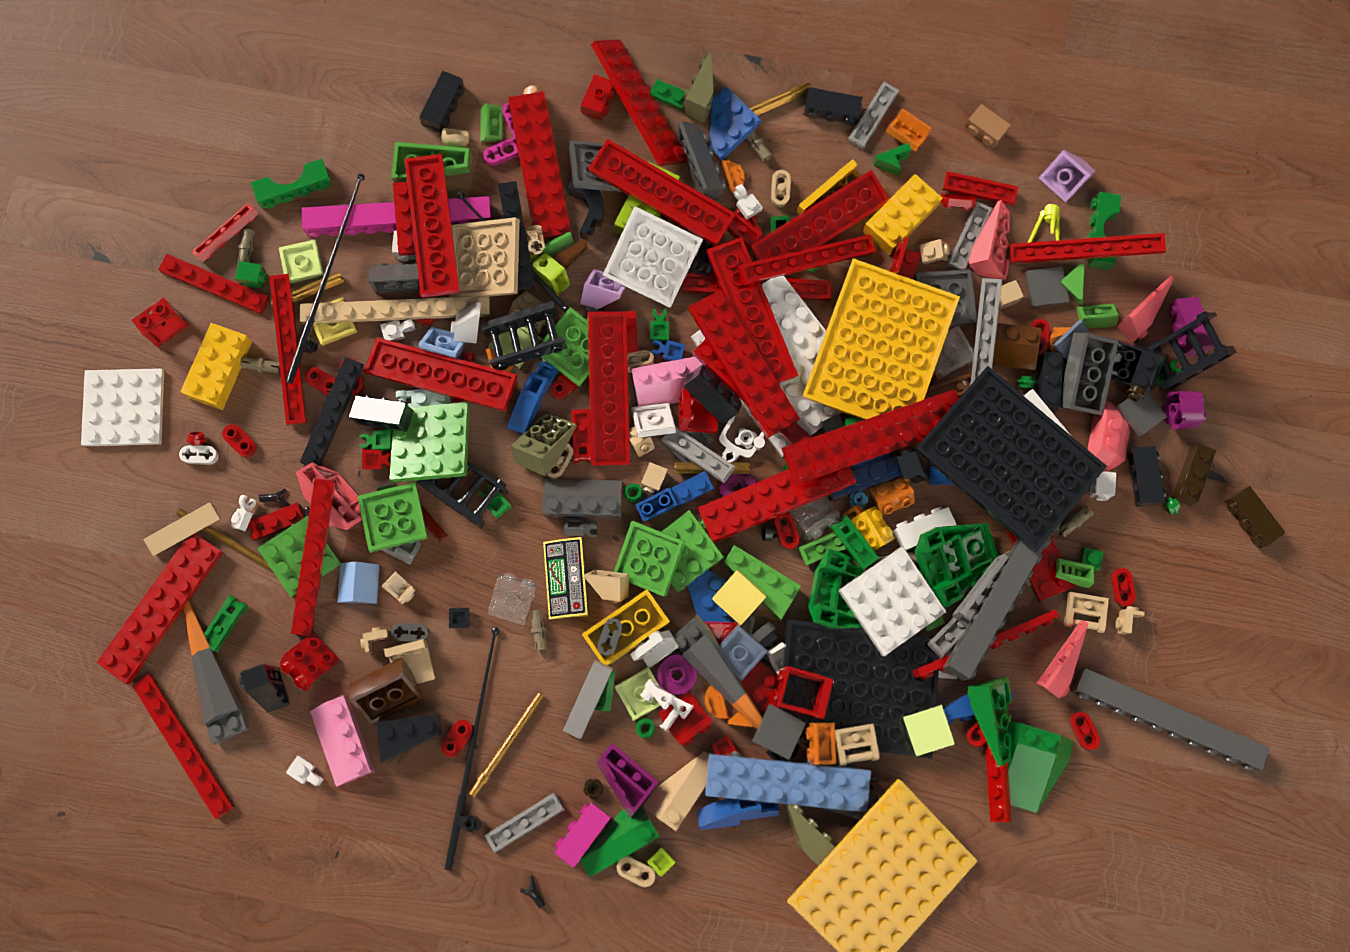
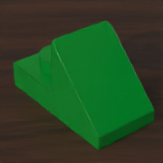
M909 143L878 154L874 158L873 165L898 175L901 170L899 162L908 158L912 148Z

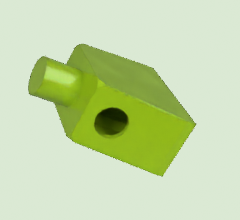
M544 253L541 256L533 254L530 257L534 272L557 296L571 285L565 268L548 254Z

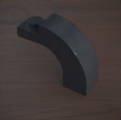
M572 177L568 186V195L583 201L588 207V214L579 231L580 238L587 241L589 235L592 236L594 234L596 226L602 227L604 221L603 197L600 190L574 188Z

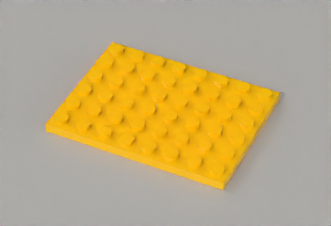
M853 259L802 398L862 420L924 400L960 296Z
M898 779L787 902L838 952H897L976 864L977 860L910 789Z

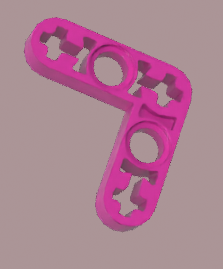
M509 103L503 106L502 111L513 138L489 147L484 151V160L489 166H497L519 156L515 144L516 138L512 116L508 113L510 109ZM512 146L514 151L507 154L504 152V148ZM490 154L495 156L494 160L489 157Z

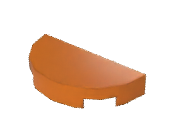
M721 160L731 195H734V192L737 191L735 187L744 184V171L740 165L731 162V160Z
M710 685L704 696L708 712L716 718L729 719L724 697Z

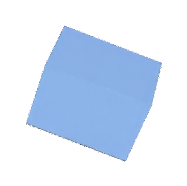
M432 326L419 342V348L461 359L466 342L453 341L454 333Z
M363 562L341 563L337 603L377 604L380 565Z

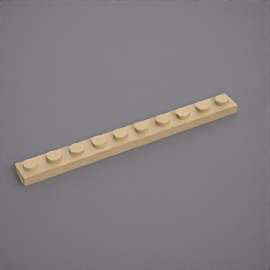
M490 297L320 303L314 318V324L456 318L457 313L476 302L481 303L479 317L490 316ZM314 303L300 304L301 324L306 323Z

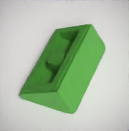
M488 103L481 107V142L503 141V107Z
M567 232L545 244V248L538 255L541 256L546 253L553 258L554 255L575 244L571 233Z
M1114 304L1077 307L1078 318L1084 322L1087 329L1117 326L1119 314Z

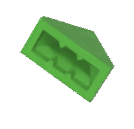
M1080 264L1060 282L1078 305H1083L1084 264Z

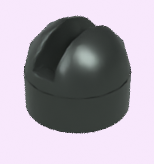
M763 526L762 540H774L777 533L776 529L772 526Z

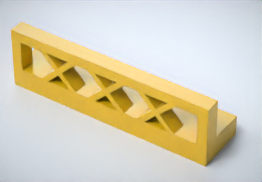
M853 159L799 204L797 213L800 215L822 199L830 196L828 195L829 193H834L836 187L842 188L846 186L849 176L853 175L856 179L861 175L856 171L857 163Z

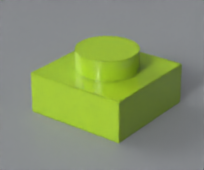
M662 847L647 861L660 877L675 864V861Z

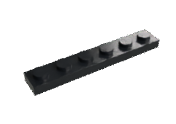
M517 181L498 183L504 219H520L518 291L535 289Z
M347 357L344 358L300 463L308 465L313 462L317 466L322 465L364 368V364Z

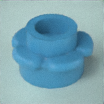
M863 491L852 493L849 497L852 507L859 505L864 508L865 504L868 503V497L865 496Z

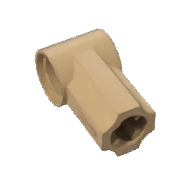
M540 225L529 226L525 229L528 249L534 254H541L545 248L542 227Z

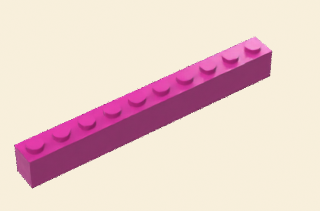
M489 196L465 198L486 221L492 220ZM448 199L451 225L482 222L462 199ZM394 202L353 205L344 233L355 235L359 232L374 234L376 231L394 232L396 230ZM349 205L302 208L303 231L310 237H319L326 234L337 236Z

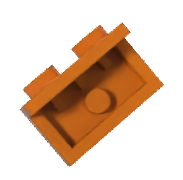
M901 109L896 119L888 126L886 132L903 144L909 143L912 150L916 152L924 143L932 128L906 110Z
M903 476L869 488L870 495L882 515L907 508L915 503L914 491L910 484L904 480Z
M809 723V727L806 729L807 740H810V748L807 749L808 761L812 765L836 764L834 723Z

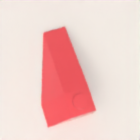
M1001 200L997 202L972 248L969 265L977 275L991 279H1002V282L1007 279L1009 260L1006 259V250H1009V243H1007L1006 234L1010 232V211Z
M1173 273L1116 327L1132 343L1137 338L1142 340L1149 333L1147 329L1152 325L1175 278Z
M1081 620L1036 683L1055 698L1065 697L1070 690L1068 686L1072 681L1088 627V622Z

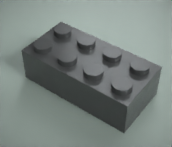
M1073 333L1061 389L1060 408L1103 416L1118 340L1089 333Z

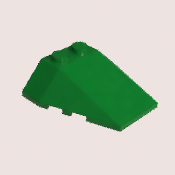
M988 523L934 527L920 534L915 549L923 577L943 607L961 600L968 588L976 584L975 581L985 573L994 559L998 557Z
M827 549L815 570L808 609L814 623L831 629L863 628L838 590L865 571L853 563L849 556L832 549Z
M1011 721L1008 725V733L1011 735V761L1008 762L1010 802L1012 806L1037 813L1070 761L1074 741L1059 734Z

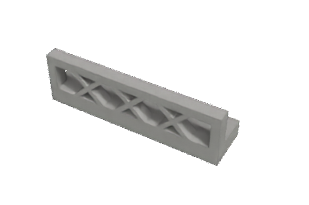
M1005 553L994 559L952 616L963 626L967 627L1000 568L1009 558Z

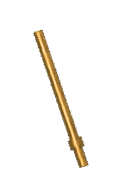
M181 508L176 513L181 518L189 514ZM210 525L202 529L204 532L272 571L262 556Z
M537 693L484 772H480L477 782L469 792L470 795L476 797L484 784L487 785L490 781L491 774L543 700V695Z

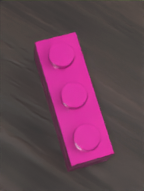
M593 802L590 805L585 804L579 812L582 815L577 822L573 820L566 829L569 833L565 839L561 836L554 845L557 848L554 853L573 868L611 818Z

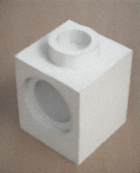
M1103 471L1090 487V497H1097L1096 500L1108 501L1109 498L1115 496L1116 473Z

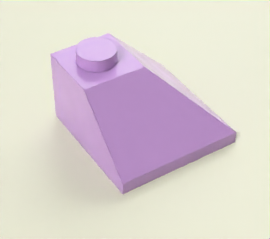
M1063 150L1039 179L1064 202H1067L1094 174L1095 170L1083 159Z
M593 269L584 284L580 304L599 309L619 299L626 286L603 276V271Z

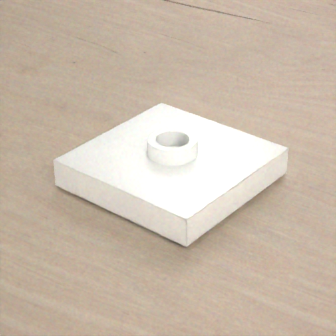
M669 403L631 407L638 438L676 433Z

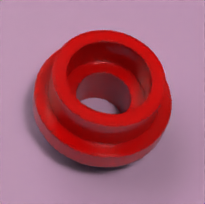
M200 431L189 432L186 438V442L191 443V446H200L206 441L204 432Z

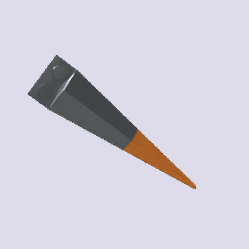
M189 600L184 607V615L204 725H207L211 744H218L250 729L246 712L225 676L214 652L210 649L209 642L205 638L203 629Z
M696 615L673 636L679 645V650L683 653L682 656L758 729L763 717L736 677L711 629Z

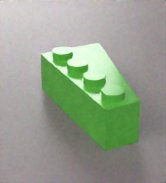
M395 142L391 179L394 183L407 182L404 159L442 154L445 177L471 173L472 153L469 148Z
M735 545L723 563L732 574L737 570L741 571L767 595L762 601V605L778 621L782 619L801 587Z

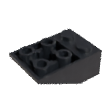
M1118 340L1111 379L1130 386H1139L1147 392L1154 390L1167 354Z

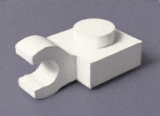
M742 184L735 187L737 191L734 192V195L739 200L736 206L746 219L762 211L763 207L753 194L748 196Z
M412 319L405 320L401 324L399 320H393L380 325L384 339L393 342L404 339L405 332L416 329Z
M240 496L239 505L241 508L237 509L233 514L230 527L246 531L253 515L251 510L255 506L256 500L250 499L249 503L246 504L247 496Z
M301 756L295 758L286 772L302 784H305L308 780L313 785L320 786L324 780L312 772L316 766Z

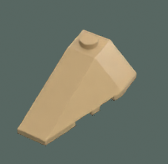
M705 751L655 788L643 807L676 831L706 786L709 754Z

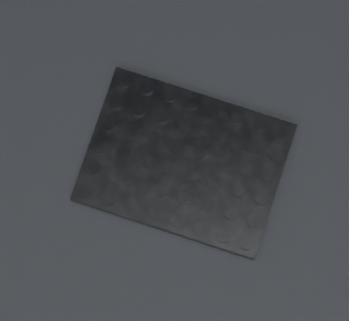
M989 366L981 372L915 448L917 453L1033 552H1037L1107 467V465Z
M788 619L783 667L789 666L833 679L824 719H817L779 708L806 722L797 742L810 743L806 736V729L809 727V723H834L835 730L873 724L878 752L932 758L933 751L916 756L903 718L936 707L939 669L932 671L934 675L926 679H922V677L915 678L912 672L917 668L940 659L927 645L932 638L912 636L890 653L882 656L864 629H831L813 622ZM789 674L782 702L813 711L820 683ZM869 746L851 748L870 751Z

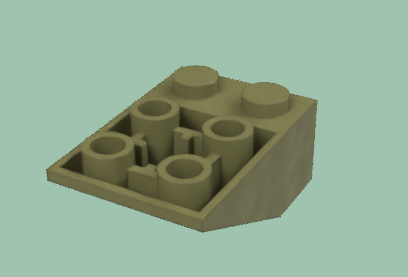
M708 53L706 59L703 58L699 65L700 71L698 74H694L691 82L693 85L691 89L686 90L683 98L685 99L683 104L685 108L684 115L703 124L712 109L713 101L711 53Z
M546 412L511 445L514 463L545 476L557 464L577 427L576 424Z
M784 804L799 849L813 863L819 866L835 849L832 845L833 839L823 831L820 833L817 830L819 826L811 818L807 817L805 819L802 816L803 811L796 804Z

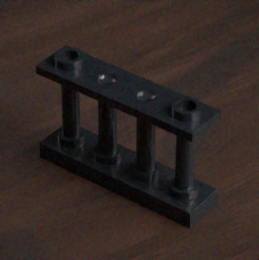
M553 301L480 324L485 336L492 339L496 358L489 360L493 368L505 370L510 366L551 353H559L567 349V344L563 337L558 338L553 318L559 316ZM545 320L551 341L540 344L535 323ZM527 326L532 347L521 350L517 329ZM509 332L514 352L503 356L499 335Z
M1204 311L1196 316L1197 319L1161 341L1157 340L1148 345L1150 349L1162 352L1161 349L1171 345L1182 366L1180 373H1173L1168 361L1165 359L1162 369L1166 375V381L1160 384L1163 391L1175 389L1237 353L1234 346L1222 345L1210 320L1217 316L1216 312ZM1201 325L1205 328L1215 347L1214 353L1211 355L1205 354L1193 331ZM1187 335L1198 356V362L1193 365L1189 364L1177 341Z
M467 461V472L470 469L478 477L462 498H458L457 501L451 497L453 495L452 491L464 476L453 477L447 487H443L442 490L436 486L438 479L416 481L421 487L480 529L485 524L483 519H481L483 517L482 514L500 491L505 495L509 493L503 481L498 478L495 481L469 461ZM484 480H486L494 487L478 508L470 511L466 508L468 501Z

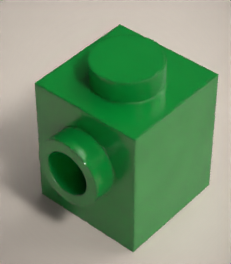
M239 261L235 279L241 285L262 288L263 283L267 281V272L261 264Z

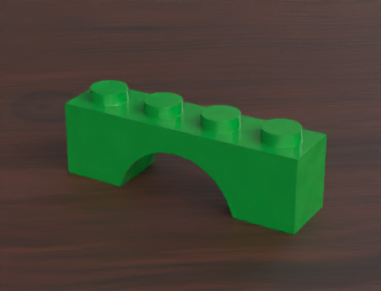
M322 158L304 164L302 175L291 184H278L272 181L269 176L250 182L257 203L262 209H270L276 204L288 203L294 198L305 197L312 192L323 191L333 186Z
M1099 192L1095 198H1092L1090 208L1093 211L1089 219L1091 232H1089L1088 238L1106 237L1104 234V223L1114 219L1119 214L1121 195ZM1116 257L1086 259L1088 260L1087 267L1110 270L1115 265Z

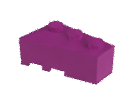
M1199 297L1176 299L1170 304L1169 315L1173 320V333L1197 319L1196 316L1204 312ZM1203 325L1193 330L1205 353L1214 347ZM1187 335L1177 340L1186 357L1197 356Z
M613 743L596 763L629 818L659 783Z

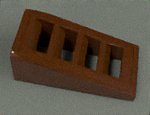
M586 239L554 255L553 259L563 266L565 270L568 269L588 249Z

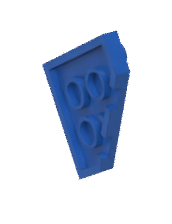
M726 86L713 98L709 146L721 160L727 157L762 123L761 119Z
M709 570L687 586L696 614L703 621L730 623L732 617L712 600L728 580Z

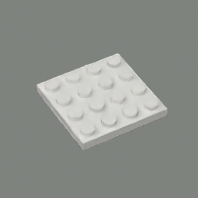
M634 206L603 276L671 308L703 239Z
M85 370L81 445L84 447L160 445L162 443L164 370Z
M903 547L898 548L838 590L882 656L890 653L946 613Z

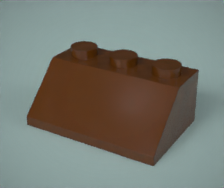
M998 323L993 366L1035 371L1042 328Z
M402 658L349 684V700L370 725L423 699L411 669Z

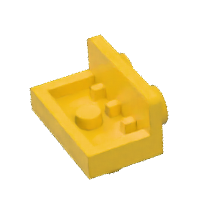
M876 506L862 512L851 520L873 551L895 539L891 528L887 526L882 513L877 510Z

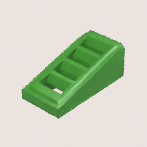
M1057 558L1056 577L1078 586L1089 588L1094 584V566ZM1062 566L1065 567V573H1062Z

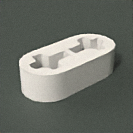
M188 445L180 450L179 456L187 464L211 465L217 462L219 453L211 446ZM189 451L197 454V456H190L189 459L185 455L189 454ZM210 451L213 456H210L209 460L202 456V454H208Z

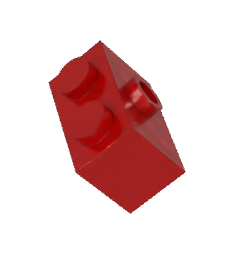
M596 74L593 75L580 105L582 114L602 121L604 115L608 114L610 108L608 104L616 95V90L610 79Z

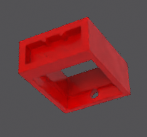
M164 297L132 319V322L141 334L158 348L189 326L180 312Z
M789 666L783 667V670L780 669L777 677L779 686L778 689H775L772 701H775L774 706L817 719H824L833 679ZM789 674L820 683L813 711L782 702Z

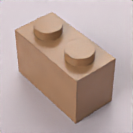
M981 104L969 118L964 128L971 135L980 138L985 145L991 146L994 149L1006 134L1010 124Z

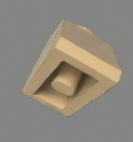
M595 569L585 574V579L602 599L610 600L611 603H621L622 600L629 597V574Z

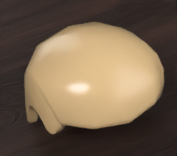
M449 128L442 129V141L446 146L464 148L468 145L470 139L469 132Z

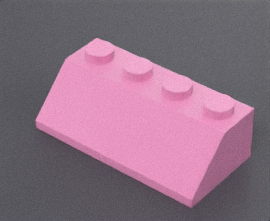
M690 357L631 369L638 406L678 403L686 376L701 366L702 363L696 357Z
M348 696L338 697L310 711L336 787L375 771Z

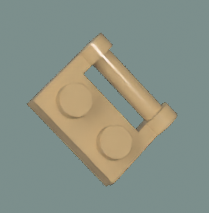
M1069 592L1064 627L1071 628L1078 625L1081 620L1073 619L1074 613L1098 617L1097 623L1086 621L1088 622L1087 629L1104 633L1109 598Z
M873 724L835 730V745L839 767L846 766L847 763L870 759L872 761L879 760ZM863 746L870 747L868 752L845 755L844 751L845 749Z

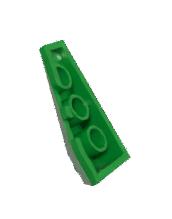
M1008 677L979 681L968 686V698L970 699L971 708L998 766H1003L1011 761V735L1008 733V725L1011 722V715H1008L1011 691Z
M642 804L630 818L624 809L621 810L580 858V862L589 878L659 837Z

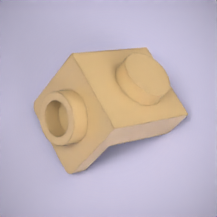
M941 239L919 245L922 263L927 264L941 259L949 261V245Z
M635 426L629 429V441L638 457L647 454L655 448L650 436L638 438Z
M396 571L382 585L401 604L409 602L414 596L415 589Z
M1127 607L1119 611V617L1116 619L1117 634H1131L1133 617H1143L1145 612L1139 611L1137 607Z
M384 627L372 628V632L363 633V639H361L362 650H365L366 654H373L371 642L390 639V631L384 629Z

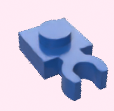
M654 340L653 345L659 346V349L651 350L654 356L663 354V360L665 361L680 360L683 358L686 344L667 340L666 345H663L661 341Z

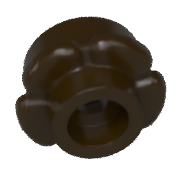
M1131 385L1130 389H1127L1130 400L1138 402L1145 398V390L1143 388Z
M598 779L587 780L583 789L585 795L591 799L598 798L603 793L601 781Z

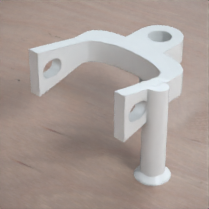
M735 416L729 419L719 437L720 443L726 448L722 458L729 463H736L739 456L751 458L756 450H760L765 445L763 432L754 439V446L751 450L741 449L732 444L726 438V433L735 420ZM731 455L733 459L727 460L726 456Z
M650 679L645 685L646 688L640 694L649 702L655 697L665 710L669 704H672L673 710L665 722L659 725L667 732H669V728L678 715L685 720L694 707L677 699Z

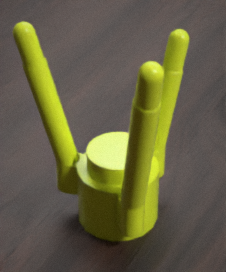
M1048 204L1045 206L1044 211H1040L1039 219L1028 242L1033 241L1043 219H1045L1046 223H1051L1050 233L1054 234L1055 229L1056 240H1060L1059 206Z

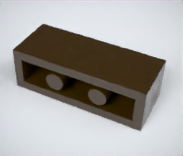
M1200 443L1189 448L1172 499L1176 498L1178 502L1188 506L1199 501L1216 450Z
M1251 486L1240 490L1224 501L1229 512L1238 519L1241 528L1250 535L1252 543L1259 548L1268 546L1285 534V531Z

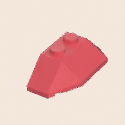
M1109 401L1105 402L1103 416L1093 415L1088 450L1107 465L1104 472H1108L1126 461L1131 428L1115 404Z
M313 462L296 472L303 496L310 504L314 478L336 481L329 526L347 530L362 520L358 495L338 472L326 467L317 466Z

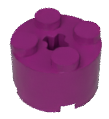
M1194 390L1169 392L1165 398H1168L1167 403L1163 404V412L1167 418L1164 420L1166 424L1172 426L1170 427L1172 430L1197 428L1202 422L1206 421L1207 415L1203 405L1204 396L1201 392Z

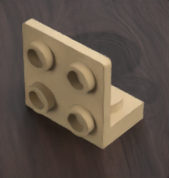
M422 639L384 649L385 656L390 659V663L400 658L404 660L411 669L417 684L435 679L426 640Z

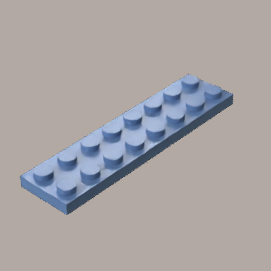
M709 754L705 796L867 812L871 771Z

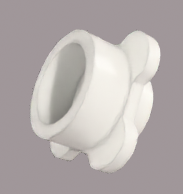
M740 428L739 436L735 439L736 445L745 446L746 449H751L753 447L752 442L757 435L755 432L746 430V428Z

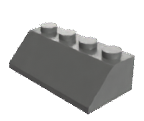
M679 122L678 141L688 157L686 162L697 191L712 200L723 197L725 183L718 176L719 168L716 162L713 163L712 149L710 146L707 147L705 142L707 141L705 131L700 129L699 124Z
M399 262L396 265L380 263L377 266H371L368 282L375 294L418 292L420 286L417 262L414 264Z
M546 478L542 513L544 517L621 519L622 481Z

